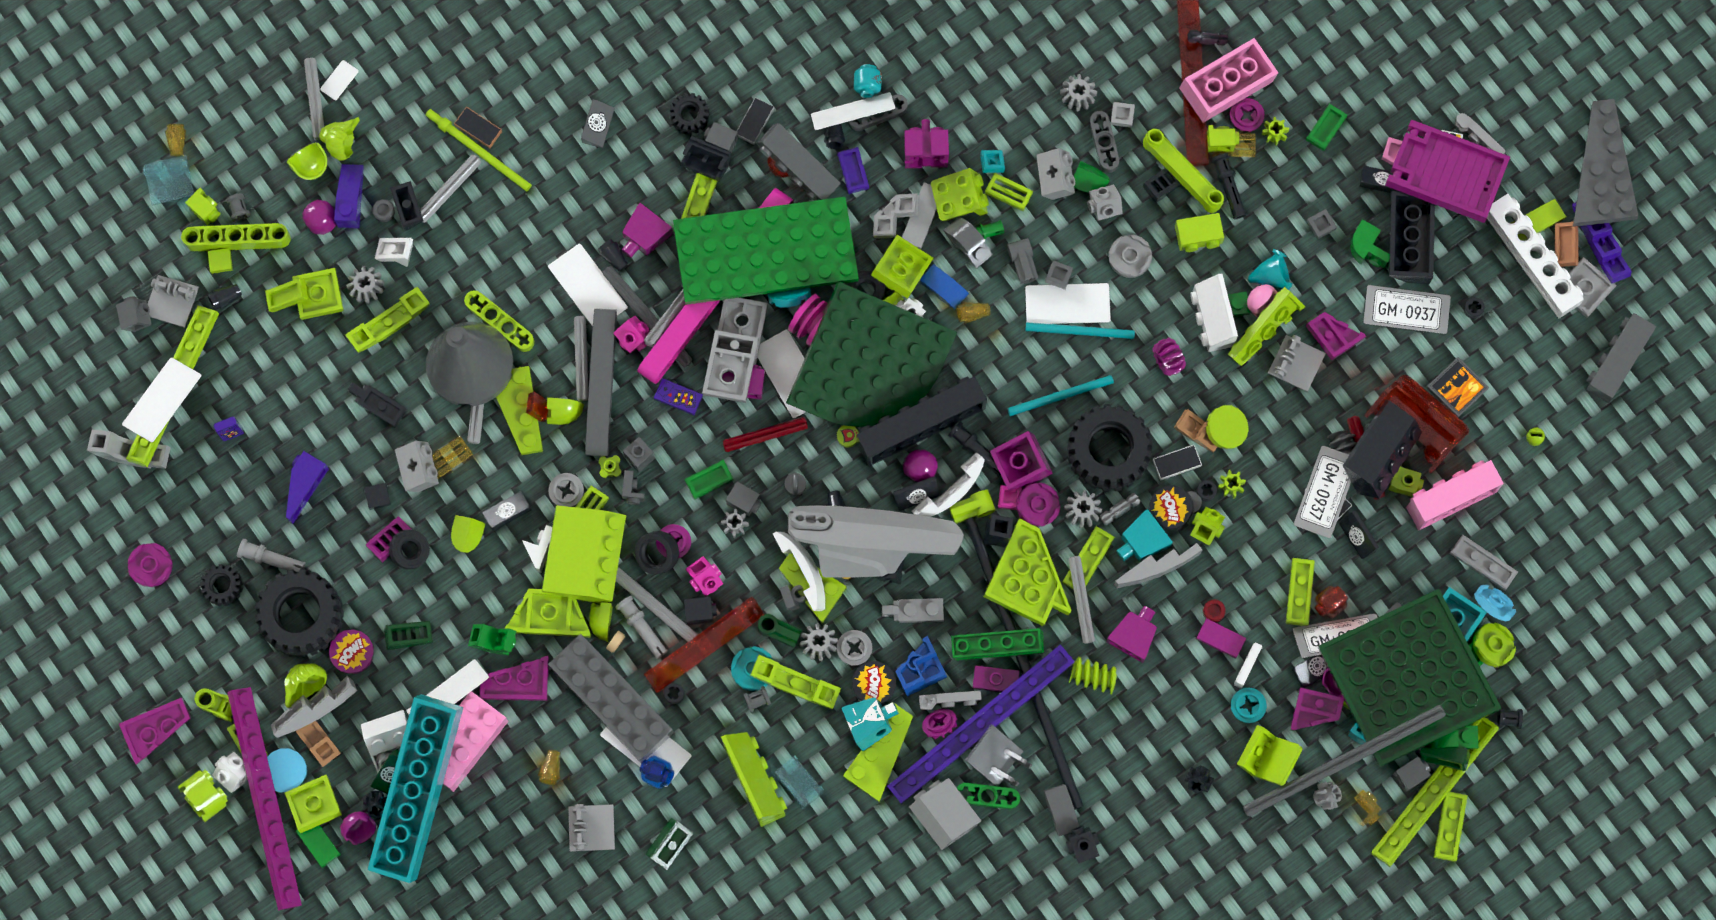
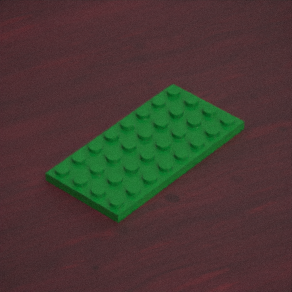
M846 197L673 220L685 305L835 285L838 281L849 283L859 280Z

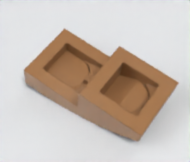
M1189 409L1185 410L1174 428L1211 452H1214L1217 448L1210 441L1206 433L1207 422L1203 421Z
M317 721L296 730V733L322 767L340 754V751Z

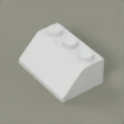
M1217 274L1195 284L1193 292L1190 293L1192 304L1197 305L1198 313H1196L1198 326L1202 325L1203 329L1201 341L1203 346H1207L1208 352L1232 347L1238 336L1223 274Z

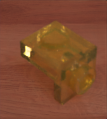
M1364 790L1354 797L1369 814L1360 824L1365 826L1368 823L1371 826L1380 818L1377 813L1382 810L1376 803V797L1371 792H1365Z

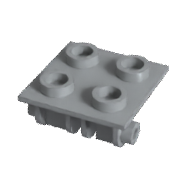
M158 275L157 279L153 278L151 282L153 290L148 301L150 317L185 327L199 287Z
M1286 335L1268 374L1308 392L1326 353L1301 342V338L1296 335L1292 337Z
M576 804L568 806L570 852L615 850L613 804L590 806Z

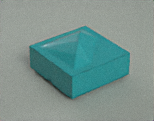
M981 150L982 172L1004 173L1003 150Z

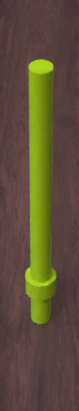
M432 109L427 111L425 116L438 125L437 127L444 133L448 132L526 192L531 188L532 185L459 131L446 117L442 118Z

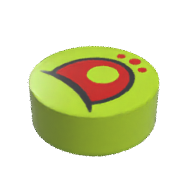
M843 425L837 432L838 443L846 448L853 447L857 444L856 435L859 434L858 430L854 426Z

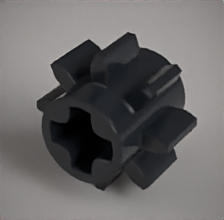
M1200 765L1196 768L1191 767L1184 781L1188 782V789L1199 794L1203 790L1205 792L1209 791L1214 778L1210 777L1209 769Z
M370 791L368 797L363 796L362 811L367 812L372 818H382L387 799L383 791Z

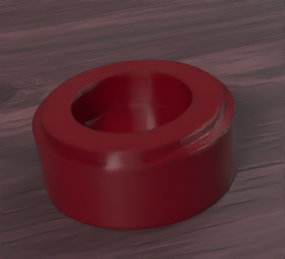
M1216 599L1209 600L1203 607L1205 619L1207 618L1215 623L1221 621L1226 612L1224 604Z

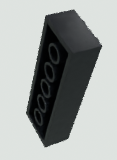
M968 376L957 382L958 385L952 388L947 386L940 389L936 396L931 398L926 396L920 399L917 405L913 407L906 406L898 411L899 414L890 417V415L883 417L878 421L879 424L873 427L868 425L861 428L859 434L856 435L857 446L868 467L985 410L987 398L976 377L974 376L970 379Z

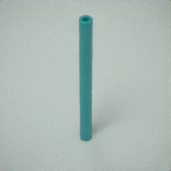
M1026 322L1025 331L1127 339H1134L1135 330Z
M1112 375L1009 407L1007 408L1009 416H1013L1113 384L1114 381Z

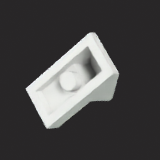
M380 238L375 259L380 262L396 261L408 267L413 239Z
M548 525L538 535L537 543H539V546L523 541L539 573H542L548 556L552 527Z

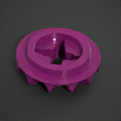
M1245 98L1231 108L1230 119L1233 126L1237 127L1240 131L1251 132L1258 129L1264 121V109L1254 99ZM1244 111L1246 113L1253 111L1250 117L1252 121L1247 118L1241 120Z
M671 524L660 530L671 534L674 539H680L677 543L679 558H682L689 552L691 537L684 527ZM656 540L658 551L663 557L667 558L664 545Z
M949 709L935 710L926 716L922 723V729L927 737H933L935 740L939 736L945 737L946 733H952V728L957 727V717Z

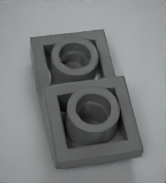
M1062 784L1043 790L1057 835L1062 836L1071 833L1072 829L1079 827L1066 785Z

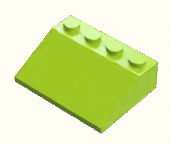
M557 505L542 592L597 604L601 602L610 603L613 600L626 515L604 510Z
M748 732L722 736L724 748L760 826L763 827L784 817V810L787 809L783 798H778L774 791L778 789L773 776L768 778L765 770L769 767L764 757L759 758L756 752L759 746L755 737H749Z

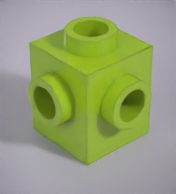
M1205 507L1202 514L1197 512L1192 521L1195 527L1190 535L1210 546L1215 536L1218 538L1221 536L1225 526L1221 525L1225 516L1221 515L1217 510Z

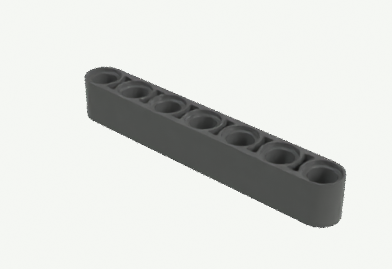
M594 309L585 449L586 455L590 456L609 455L616 336L613 333L616 331L617 324L616 309Z

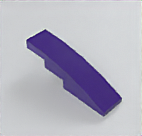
M1573 203V204H1572V208H1573V210H1574V213H1575V210H1576V209H1575L1576 203ZM1609 223L1580 226L1610 283L1612 284L1630 277L1632 271L1621 256L1622 249L1612 235L1613 229Z

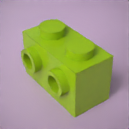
M1219 213L1176 220L1175 230L1180 251L1194 252L1198 248L1206 246L1208 249L1219 247L1223 243L1224 234Z

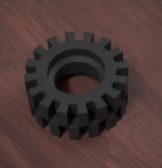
M684 93L683 97L679 95L677 100H673L672 106H670V117L672 124L675 125V129L677 131L680 130L683 134L688 132V135H692V132L695 131V134H697L699 129L703 130L705 124H708V105L705 100H702L700 95L695 96V93H691V95ZM689 106L694 107L698 111L697 117L692 121H687L681 116L682 110Z
M218 564L219 566L217 567L213 565L211 566L212 569H207L205 576L202 575L201 577L202 582H200V586L202 587V594L209 602L217 606H228L230 602L233 604L236 598L239 599V593L243 590L241 587L243 582L240 579V575L228 565ZM220 577H225L230 582L229 589L224 593H217L213 588L215 580Z

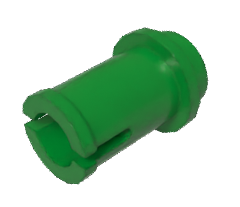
M1001 220L986 225L979 224V227H975L985 240L988 237L1004 234Z

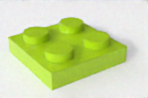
M335 268L292 277L293 280L298 278L305 279L308 300L297 303L301 320L344 311Z
M327 775L285 792L300 833L342 816Z

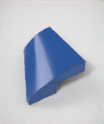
M928 636L922 639L923 643L915 652L912 651L908 656V660L895 671L907 696L947 678Z

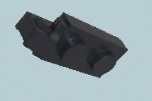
M352 382L348 388L349 393L356 396L354 401L359 406L394 428L407 411L404 406L372 386L364 385L361 388Z

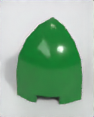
M1080 161L1074 175V188L1089 193V191L1106 187L1110 179L1101 170Z

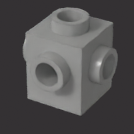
M1114 184L1089 191L1090 200L1087 201L1090 213L1095 214L1097 220L1123 214L1121 196Z

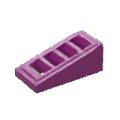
M399 516L366 544V547L382 563L390 556L389 546L382 539L386 537L391 542L392 537L388 533L390 531L395 535L399 533L395 528L397 525L403 530L411 529ZM378 543L385 549L383 552L376 547Z

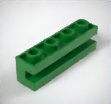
M1040 628L951 636L952 656L956 661L1045 653L1043 631Z

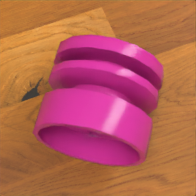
M817 294L812 295L799 307L788 327V330L793 334L798 331L797 337L799 339L809 333L806 341L808 346L812 343L827 307V302L824 300L820 302L821 297Z

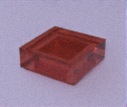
M535 392L529 393L526 413L540 422L547 420V400Z

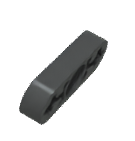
M893 95L894 104L895 101L902 104L900 110L895 107V109L890 110V114H888V111H885L884 115L880 118L870 115L869 119L871 121L869 122L867 118H864L859 125L857 122H853L854 120L848 121V124L852 130L861 131L902 116L908 108L907 99L903 95Z
M1096 111L1091 115L1089 125L1099 165L1104 172L1112 173L1119 166V156L1109 116L1103 111ZM1097 117H1100L1102 121L1105 120L1102 124L1103 131L1099 132V124L1094 123ZM1101 137H1107L1111 143L1107 147H1102L1099 145L1098 140ZM1106 152H1109L1110 160L1114 161L1112 166H1109L1108 163L1104 164L1107 158Z

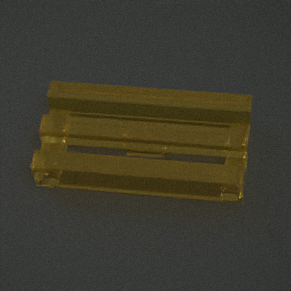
M1239 134V140H1251V143H1239L1235 146V148H1251V150L1212 152V156L1229 153L1233 157H1255L1256 134Z
M461 436L432 455L433 461H435L459 443L462 445L437 462L434 466L438 469L464 450L466 451L437 472L438 479L473 455Z

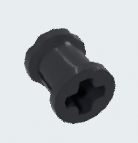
M1501 707L1497 715V726L1501 728L1503 725L1516 726L1517 729L1522 728L1523 710H1504Z

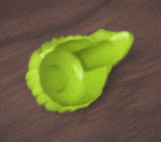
M359 117L345 122H334L321 129L319 134L320 140L326 144L328 152L335 159L344 161L353 154L351 149L354 140L353 131L360 121Z
M312 663L297 664L291 668L285 678V706L290 708L302 695L307 698L320 691L326 684V671L321 666Z

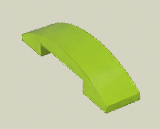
M418 287L399 298L400 301L368 323H362L345 334L358 353L391 336L430 305Z
M758 655L750 675L791 695L830 709L834 708L841 690L837 686L822 680H816L761 655Z

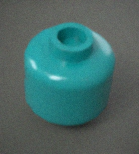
M870 64L860 66L854 73L853 87L855 92L861 94L863 98H872L873 95L880 92L882 84L880 70Z

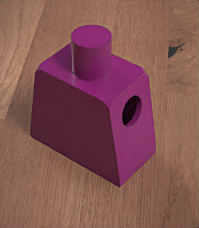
M639 203L623 229V237L628 242L621 250L630 258L638 250L645 255H649L673 234L672 227L643 204Z
M1143 606L1139 615L1129 612L1109 635L1106 643L1143 663L1157 629L1155 625L1150 623L1155 612L1146 606Z

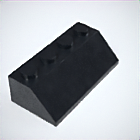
M1391 191L1389 276L1406 283L1430 284L1434 271L1435 204L1401 191Z
M1390 400L1384 401L1343 464V468L1357 494L1380 499L1383 492L1387 489L1394 475L1398 472L1405 458L1409 455L1422 434L1415 418Z

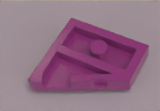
M1326 312L1320 314L1306 325L1307 329L1331 360L1366 337L1364 333H1357L1348 328V324L1337 321Z
M1300 687L1290 729L1297 730L1339 720L1344 698Z

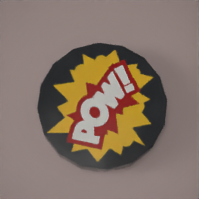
M1175 485L1164 486L1158 489L1152 495L1149 503V512L1159 525L1166 529H1178L1185 526L1194 511L1190 494L1183 488Z
M869 661L862 664L855 671L852 678V689L860 701L874 697L882 705L894 695L896 677L892 669L886 664L879 661Z

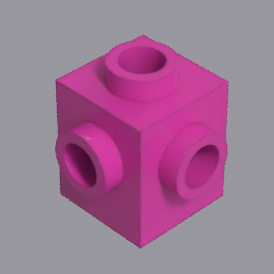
M634 316L628 319L613 334L618 338L619 344L624 350H628L631 353L637 349L640 352L647 346L644 339L649 333V328L644 322H640Z
M704 556L685 569L692 579L689 581L690 585L696 592L700 590L705 597L723 585L719 578L722 573L715 564L711 565Z

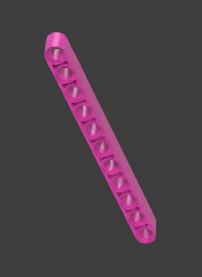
M775 188L759 208L793 204L794 200ZM720 300L685 305L642 361L637 372L654 384H657Z

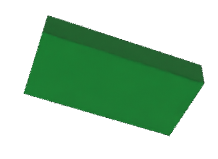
M1329 104L1307 136L1306 141L1324 151L1348 115Z
M724 460L684 479L694 500L734 481Z
M320 825L303 833L296 830L322 868L341 855Z

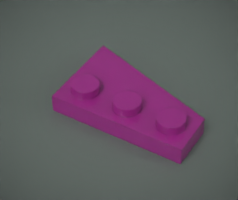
M549 656L487 674L489 678L480 684V698L482 700L547 701Z
M179 698L119 723L135 764H139L190 720L191 717L183 698Z

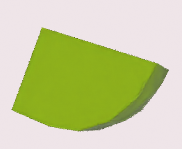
M547 398V424H570L581 415L584 404L570 399Z
M455 515L451 532L454 547L460 552L466 553L474 550L482 538L486 523Z
M601 602L600 605L592 603L589 614V626L595 636L608 642L613 606L611 603Z

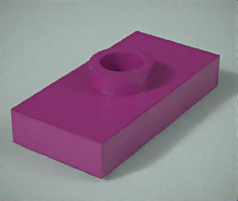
M975 666L972 689L1003 692L1019 679V671Z

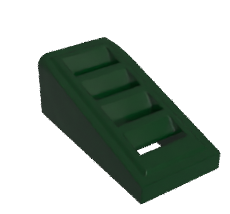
M430 621L386 625L384 628L387 650L433 643ZM419 628L424 630L425 638L423 639L420 638ZM410 629H414L415 639L413 640ZM405 630L406 640L402 641L401 631ZM392 632H396L397 641H393Z
M1421 748L1420 750L1422 760L1424 759L1428 763L1466 771L1470 759L1469 748Z

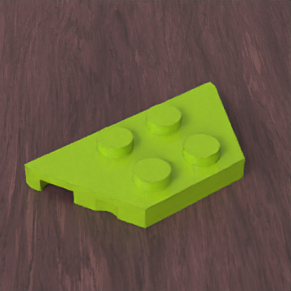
M528 589L523 597V601L516 608L512 619L505 626V629L509 628L515 630L516 633L571 637H578L582 634L583 637L591 638L577 600L542 592V589Z

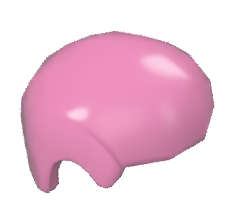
M1267 284L1255 287L1247 299L1248 309L1258 317L1261 311L1269 306L1278 292L1273 286Z

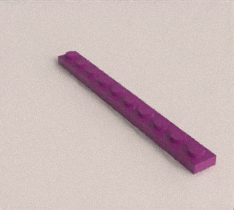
M251 687L231 690L227 693L277 908L279 911L302 905L252 690Z

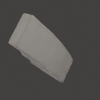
M1196 543L1180 556L1173 549L1157 562L1150 555L1117 579L1114 585L1116 588H1121L1161 577L1199 556L1202 549Z
M346 676L333 690L324 686L310 700L302 695L271 724L274 736L278 738L299 730L341 705L357 691L354 681Z

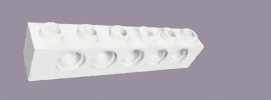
M1506 194L1492 203L1487 216L1488 221L1558 319L1578 307L1584 300L1581 289L1577 285H1573L1568 271L1565 268H1561L1558 264L1556 254L1552 250H1548L1543 236L1535 232L1530 218L1522 214L1518 201L1515 198H1511L1509 194ZM1506 216H1511V217H1513L1514 220H1515V223H1513V224L1508 223V222L1505 220V217H1506ZM1517 234H1525L1528 240L1521 241ZM1530 252H1538L1540 254V258H1533L1530 255ZM1543 269H1550L1553 276H1546L1543 273ZM1555 287H1563L1565 294H1559Z

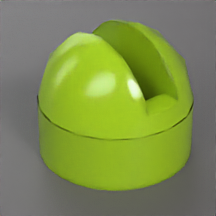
M1538 427L1530 429L1526 435L1527 442L1532 446H1539L1545 439L1544 431ZM1531 433H1532V434H1541L1542 437H1539V436H1531Z

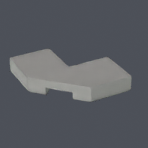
M897 194L882 211L880 210L874 215L873 237L875 239L895 238L897 217L918 216V194Z

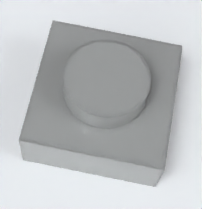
M1113 102L1110 124L1132 128L1135 105Z

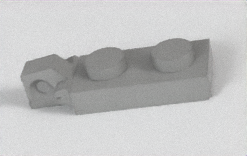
M943 598L900 599L899 601H893V605L882 606V617H894V621H899V623L944 622Z
M980 691L919 696L920 709L932 710L936 704H941L942 708L955 707V703L964 702V706L977 705V701H981Z

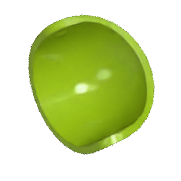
M315 142L292 155L288 159L287 164L299 177L312 180L320 177L326 170L327 156L321 145Z

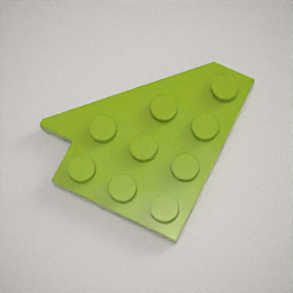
M1019 519L983 597L1043 626L1052 608L1066 615L1071 613V608L1040 529Z

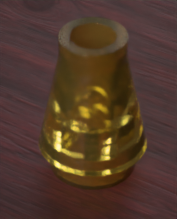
M166 125L165 135L170 149V156H182L186 136L184 125Z
M962 302L961 305H957L959 322L967 324L982 317L990 316L988 303Z
M554 750L547 751L545 760L538 772L541 783L556 785L557 780L560 779V752Z

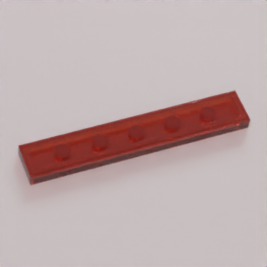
M750 597L644 673V676L655 692L658 693L758 621L764 615L756 600Z

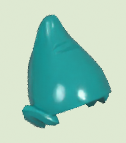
M1273 249L1274 255L1262 262L1248 276V282L1271 285L1275 289H1283L1285 287L1289 290L1293 282H1289V273L1283 258L1287 256L1285 253Z

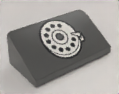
M595 99L592 100L581 136L582 143L603 148L615 110L614 107Z

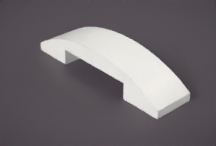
M976 452L961 466L965 474L934 502L929 497H926L912 510V513L914 515L931 517L954 505L968 492L979 476L984 464L982 456Z
M776 531L773 535L783 553H793L810 585V588L803 592L813 611H823L825 609V592L822 578L815 562L798 541H795L785 532Z

